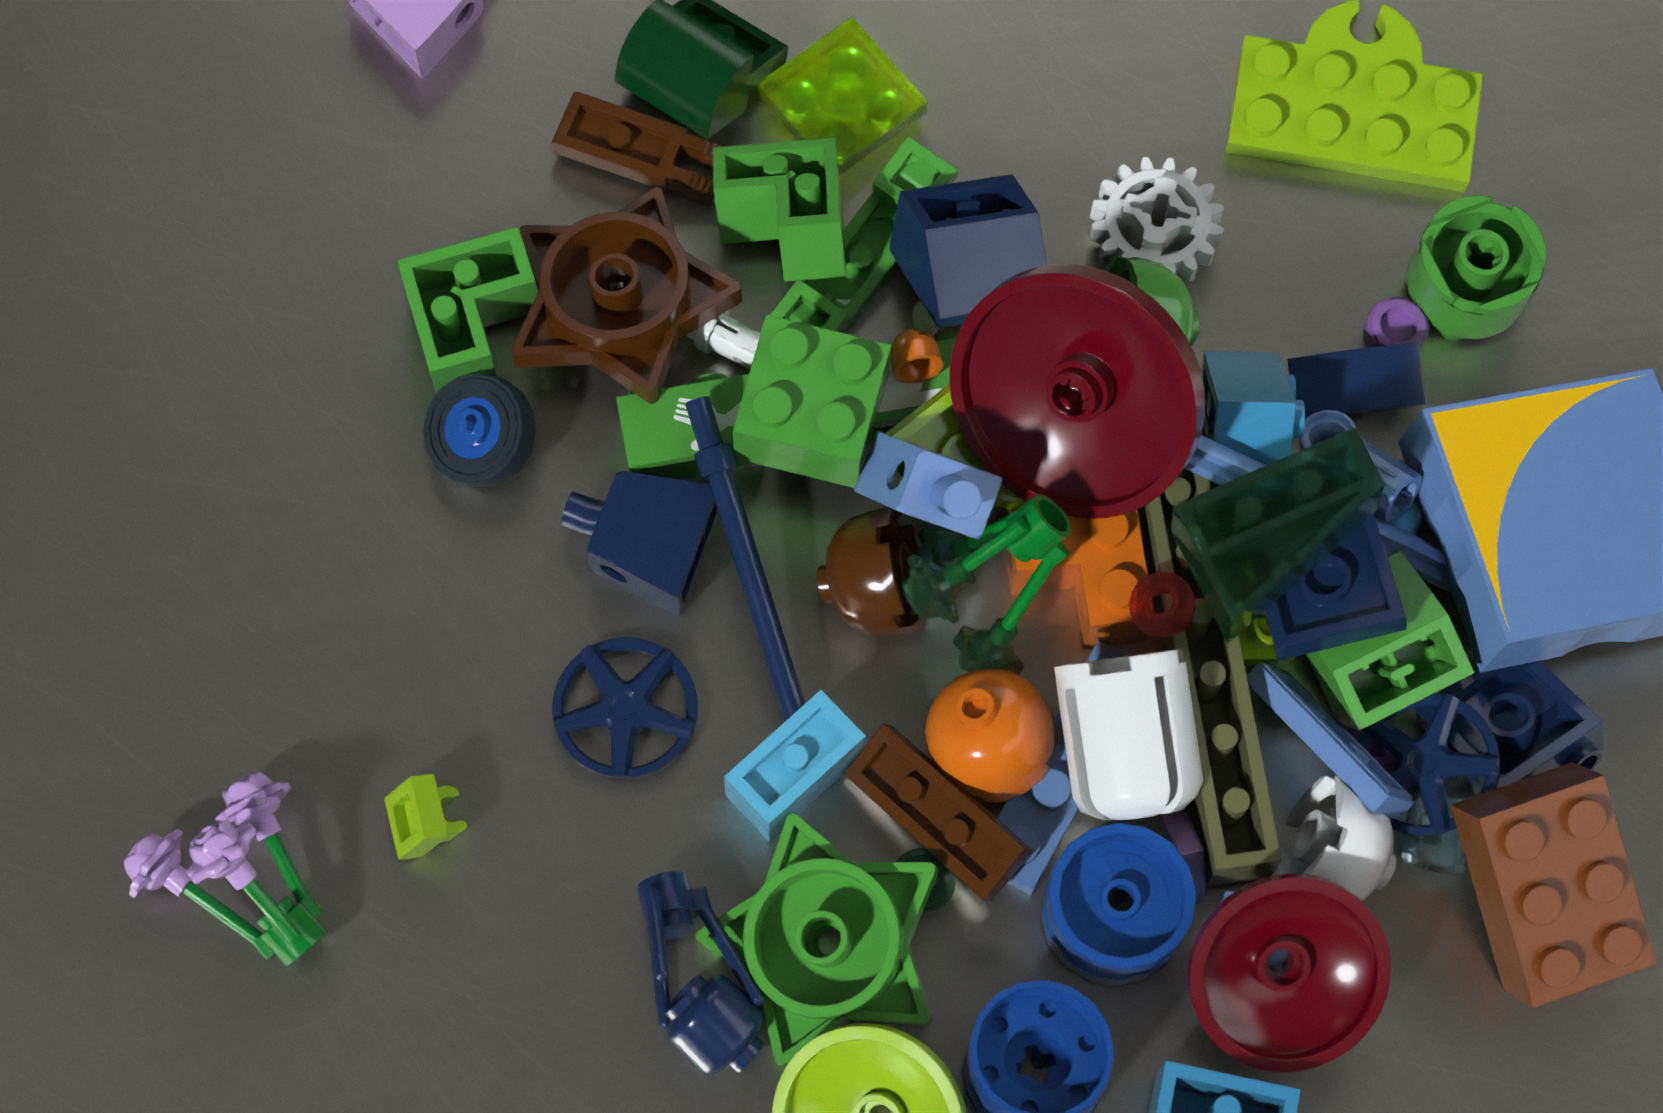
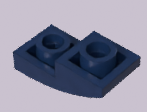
M1418 342L1360 348L1287 359L1289 375L1295 376L1296 400H1303L1305 419L1313 413L1323 410H1336L1349 415L1427 405Z

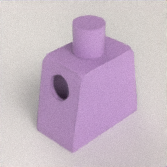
M348 0L349 4L421 78L425 77L482 15L485 8L483 0Z

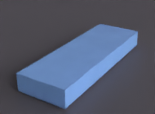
M1258 663L1247 675L1248 685L1373 813L1383 814L1399 820L1414 804L1412 801L1413 797L1288 671L1266 663Z

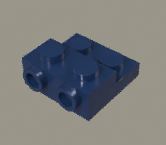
M1541 661L1481 673L1478 666L1473 668L1475 673L1445 687L1437 693L1442 695L1451 694L1470 705L1490 726L1496 738L1500 755L1499 776L1495 789L1571 762L1594 770L1601 761V751L1604 749V721ZM1437 707L1415 708L1416 722L1424 730H1426ZM1456 713L1447 741L1448 749L1454 752L1488 755L1485 742L1478 729L1468 719ZM1487 775L1459 776V778L1476 795H1479Z

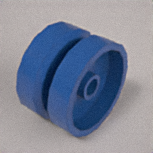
M1115 823L1092 828L1066 846L1053 867L1047 882L1041 919L1048 945L1066 968L1089 982L1121 986L1143 981L1169 962L1193 922L1197 893L1189 865L1170 841L1147 827ZM1108 897H1113L1116 905L1125 901L1130 908L1126 911H1117L1110 906Z

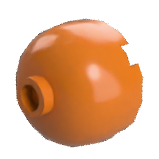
M987 668L959 675L941 689L928 710L924 732L931 761L947 777L966 790L971 796L982 797L984 802L995 803L1021 796L1043 780L1050 768L1048 760L1053 753L1054 743L1057 747L1059 739L1055 718L1048 702L1026 678L1006 669Z

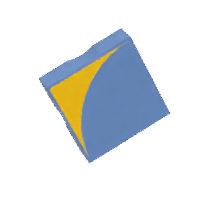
M1653 368L1429 407L1420 411L1398 441L1405 464L1421 474L1422 488L1417 493V497L1425 520L1439 541L1449 571L1450 590L1480 673L1561 657L1580 647L1594 643L1635 642L1663 636V392Z

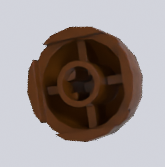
M890 507L868 511L851 517L841 525L827 547L826 565H821L817 569L818 589L824 603L833 602L838 615L855 631L870 636H893L923 631L927 621V611L915 613V591L922 595L927 594L926 575L917 536L912 524L899 527L896 519L904 513Z

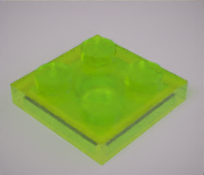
M850 17L772 72L757 86V95L797 140L836 137L840 175L927 113L928 101L853 17Z

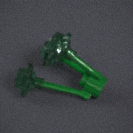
M1038 494L1035 497L1032 496L1017 510L985 527L979 540L935 524L933 527H924L919 531V539L922 545L917 549V555L913 553L907 558L910 570L909 576L902 582V588L908 603L912 605L913 610L922 619L940 617L952 624L959 621L958 610L956 609L958 592H960L963 586L969 587L976 582L974 569L1006 547L1014 557L1022 562H1029L1032 559L1041 560L1004 618H997L990 629L982 628L976 630L968 626L960 628L952 642L961 651L958 663L963 671L971 672L981 668L1006 669L1020 676L1025 665L1015 654L1011 645L1018 634L1016 625L1052 570L1070 555V551L1062 543L1071 535L1070 521L1064 511L1052 499Z

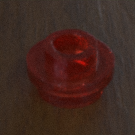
M1156 572L1144 577L1134 587L1129 600V610L1133 621L1141 631L1152 637L1167 638L1181 633L1191 623L1196 610V599L1191 587L1182 577L1170 572ZM1162 593L1171 595L1173 603L1167 611L1163 613L1151 611L1150 604L1155 596Z

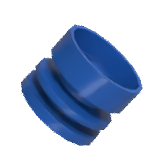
M1049 980L1014 984L993 996L976 1018L961 1069L965 1101L972 1113H1092L1108 1084L1114 1060L1110 1028L1097 1006L1073 987ZM1025 1060H1030L1034 1069L1046 1068L1047 1071L1041 1084H1036L1032 1075L1020 1076Z

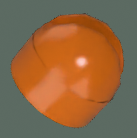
M906 329L898 334L891 344L890 363L895 379L900 382H923L935 377L943 368L940 348L934 337L928 332Z

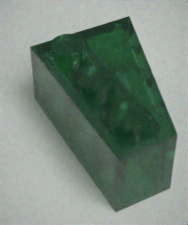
M1355 427L1174 505L1171 532L1227 645L1378 509L1385 483Z

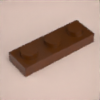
M883 723L844 773L848 779L982 900L993 901L1033 851L973 796L947 777L929 757L894 726Z

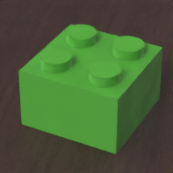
M766 314L733 428L735 458L855 488L868 453L889 376L891 345Z

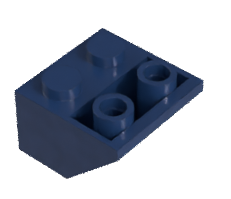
M1013 174L900 191L889 250L937 328L962 325L975 306L1002 282L1028 269L1047 265L1039 213Z

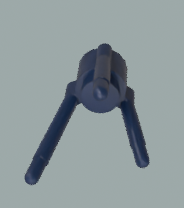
M680 871L653 875L638 885L637 893L649 935L655 1000L659 1026L662 1030H666L670 1020L664 1015V1011L671 1002L665 940L679 938L690 933L694 929L693 919L698 915L751 1002L755 1006L763 1004L764 996L714 913L706 887L691 889L687 874Z

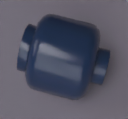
M701 974L696 975L678 992L664 1011V1015L670 1019L666 1027L668 1041L697 1069L706 1075L721 1072L728 1066L736 1073L740 1072L754 1059L764 1045V1042L756 1036L764 1021L763 1011L759 1006H755L748 995L725 975L717 974L707 980Z

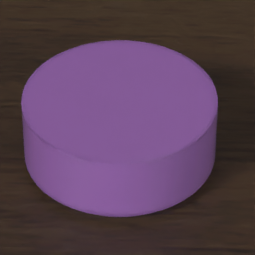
M1391 297L1377 303L1372 308L1364 325V339L1368 347L1418 342L1421 350L1429 333L1427 316L1418 304L1402 297Z

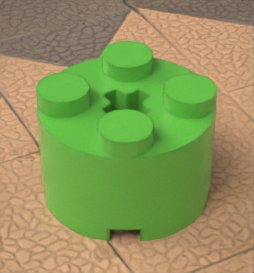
M1483 195L1466 196L1449 202L1439 209L1426 227L1408 264L1407 285L1411 300L1418 304L1427 316L1429 324L1434 327L1439 336L1451 341L1487 338L1508 329L1521 316L1542 278L1547 250L1543 235L1537 224L1520 208L1513 205L1510 209L1492 202L1494 197Z

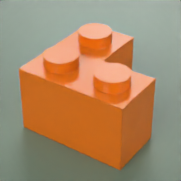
M1009 510L1008 513H1007V515L1010 514V513H1012V512L1015 511V510ZM1135 510L1119 516L1097 519L1067 516L1072 532L1062 543L1068 548L1070 555L1052 570L1039 592L1074 588L1083 648L1095 647L1098 640L1107 645L1147 641L1155 616L1138 511ZM1006 547L1005 554L1011 595L1020 594L1041 560L1032 559L1029 562H1022L1014 557Z

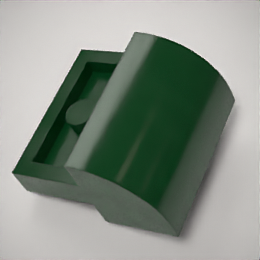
M655 0L640 15L628 33L617 60L614 82L701 136L709 139L746 112L748 93L786 65L789 46L713 0H680L673 6L664 0Z

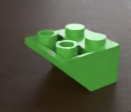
M1399 550L1387 555L1406 615L1407 630L1306 654L1335 719L1339 723L1356 730H1361L1475 673L1448 613L1402 551Z

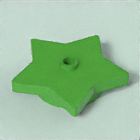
M795 813L788 814L764 885L758 893L718 917L764 996L762 1008L774 1060L777 1065L786 1067L804 1045L831 1029L844 1026L849 1021L915 1026L931 1025L933 1022L932 1014L911 951L910 942L938 876L939 870L933 863H854ZM706 926L696 932L695 938L726 962ZM827 930H835L841 935L839 947L831 955L823 954L818 946L819 937Z

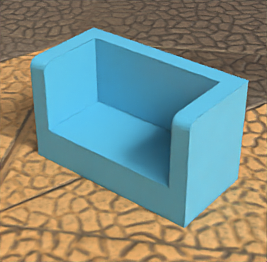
M820 690L724 776L725 794L770 842L782 831L788 814L795 813L799 816L844 775L864 749L866 735Z

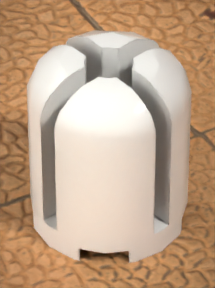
M1183 649L1150 652L1146 655L1139 654L1054 667L1072 798L1081 813L1103 821L1139 819L1180 811L1199 795L1203 776Z

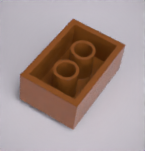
M1571 762L1451 804L1503 990L1530 1007L1536 1008L1657 964L1604 775Z

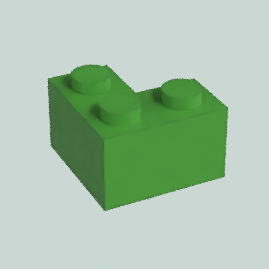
M836 137L713 147V190L721 244L779 239L784 282L846 277L842 192Z
M519 227L509 228L397 260L436 394L442 387L457 377L473 373L496 376L483 327L528 315L538 294Z

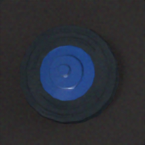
M482 373L457 377L438 391L427 409L423 427L425 448L435 467L454 482L480 488L504 483L521 470L532 453L536 436L534 411L524 393L504 378Z

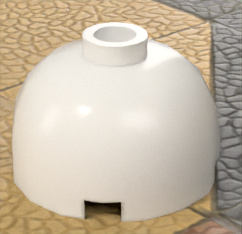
M1327 775L1319 778L1304 793L1286 823L1298 829L1290 852L1279 844L1282 862L1272 876L1288 873L1315 875L1340 884L1363 901L1374 889L1381 890L1387 885L1396 867V855L1392 853L1394 835L1390 818L1383 814L1373 813L1338 776L1335 775V779Z

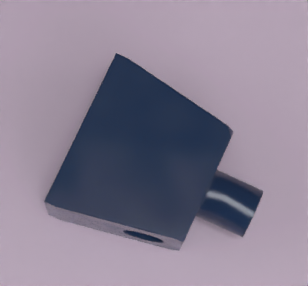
M621 471L616 473L605 501L572 491L563 511L561 527L591 536L587 557L589 567L593 572L662 609L681 616L719 512L710 484Z

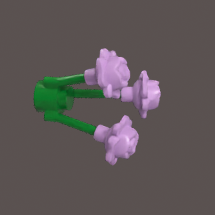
M261 772L246 775L237 782L232 783L229 789L223 791L222 796L227 807L216 816L215 822L205 827L190 842L189 853L194 863L188 870L180 865V847L182 842L180 839L183 832L178 829L165 837L149 832L146 837L136 842L131 852L124 859L123 865L126 874L133 880L129 895L132 898L136 899L142 891H153L162 886L178 897L184 893L251 942L266 960L275 954L285 966H288L327 932L316 920L323 913V910L309 895L278 835L283 830L274 813L281 804L280 800L291 790V786L288 782L272 783ZM233 821L238 825L236 828L231 824ZM255 836L259 843L265 841L297 903L296 905L288 896H285L276 904L256 881L257 871L246 860L249 852V843L253 841ZM208 877L211 879L225 877L236 890L243 888L264 912V915L256 921L264 932H261L197 884Z

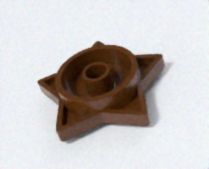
M659 187L649 190L618 212L592 215L571 226L522 225L519 230L539 292L512 346L511 352L514 364L520 368L594 365L650 404L656 403L679 339L742 302L741 284L683 250L676 237L663 191Z

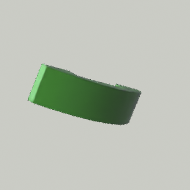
M908 136L873 181L872 194L844 229L846 277L804 280V282L801 280L796 281L770 315L844 333L898 267V263L890 252L889 247L900 191L954 183L958 176V169Z

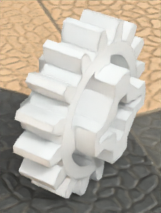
M1142 157L1139 172L1134 173L1128 166L1122 164L1118 167L1117 183L1104 179L1098 195L1100 199L1093 200L1089 218L1096 222L1092 223L1090 241L1104 242L1100 248L1099 261L1101 263L1109 262L1117 256L1145 258L1163 264L1173 273H1179L1188 282L1193 281L1198 269L1197 263L1209 267L1212 263L1216 251L1212 246L1220 245L1224 228L1217 225L1220 223L1224 212L1223 204H1208L1213 196L1214 185L1208 183L1197 187L1194 184L1197 169L1193 166L1182 175L1174 172V158L1168 157L1162 169H1154L1149 157ZM1151 219L1161 221V227L1152 225ZM1174 250H1175V251H1178V252H1176V253L1169 254L1170 252H1172V251H1174Z

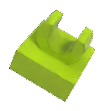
M434 774L415 775L408 777L384 798L398 860L423 857L439 843L454 839L467 828L466 820L450 822L445 820L442 806L449 805L460 796L458 788L453 786L437 788Z

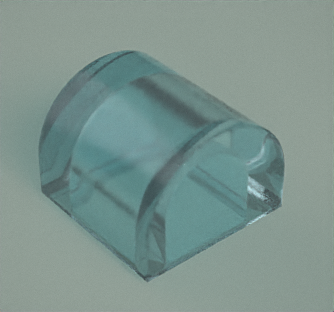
M1413 790L1412 801L1414 804L1408 810L1406 823L1431 825L1419 792ZM1446 797L1449 817L1451 819L1454 818L1451 804L1462 800ZM1457 828L1433 836L1402 835L1399 855L1405 862L1436 873L1462 874L1465 872L1467 861Z

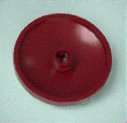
M1053 264L1018 273L998 285L975 306L962 324L952 350L950 392L960 429L968 445L988 472L1001 477V484L1025 501L1038 494L1045 495L1059 505L1066 516L1074 518L1097 519L1123 515L1149 504L1160 496L1182 473L1198 446L1205 419V393L1201 370L1188 339L1176 321L1153 297L1126 279L1110 272L1077 264Z

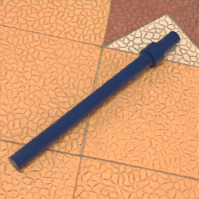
M710 397L696 398L685 403L699 448L694 457L701 479L709 480L785 722L805 704V700L733 471L738 469L731 443L723 442Z

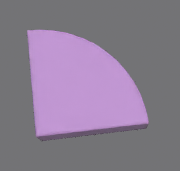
M1183 809L1173 813L1161 814L1163 837L1175 846L1190 867L1197 893L1196 902L1205 900V894H1207L1205 850L1188 814H1185Z

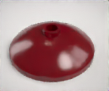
M1291 873L1273 875L1239 888L1226 897L1207 917L1194 940L1190 952L1187 973L1188 991L1193 1010L1201 1026L1210 1039L1227 1055L1245 1065L1264 1071H1304L1337 1059L1352 1049L1369 1032L1378 1019L1388 995L1391 979V957L1385 934L1379 922L1369 908L1350 890L1338 883L1315 875ZM1279 949L1288 950L1287 958L1282 964L1277 966L1268 965V959L1274 951Z

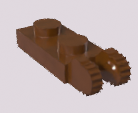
M578 91L573 92L551 142L553 153L652 187H659L664 191L668 187L678 196L689 200L692 199L702 204L712 203L714 199L713 181L676 166L682 155L694 165L713 170V147H721V145L687 133V128Z

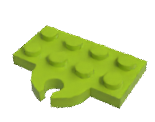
M1359 0L1346 1L1327 9L1311 25L1304 44L1244 35L1225 153L1465 192L1470 182L1483 73L1423 64L1421 40L1412 24L1394 8L1382 3L1374 24L1380 34V40L1374 43L1360 42L1350 32V27L1356 22L1360 12Z

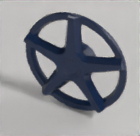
M620 637L584 647L580 654L568 664L555 688L552 714L557 735L571 757L594 773L611 778L626 779L654 773L667 766L683 751L695 729L698 700L689 672L669 648H664L656 643L640 638ZM631 650L652 655L654 658L633 679L625 681L602 655L615 651ZM586 666L600 692V698L597 702L564 713L565 698L569 686L578 672ZM669 669L676 674L683 687L687 707L686 719L655 705L651 700V695ZM605 726L611 732L612 766L599 763L587 756L574 743L569 732ZM644 728L669 733L678 737L672 747L659 758L644 765L631 767L636 734Z
M1433 693L1363 728L1357 741L1366 751H1368L1373 738H1375L1397 759V766L1389 774L1405 790L1411 788L1419 792L1431 824L1415 825L1390 818L1392 830L1413 836H1433L1456 829L1455 819H1450L1445 794V787L1453 776L1487 775L1479 794L1495 789L1500 768V755L1496 738L1486 720L1473 707L1451 694ZM1428 706L1437 707L1420 738H1412L1387 723L1393 717L1410 709ZM1456 713L1468 719L1478 729L1485 742L1488 755L1454 752L1448 749L1447 741Z

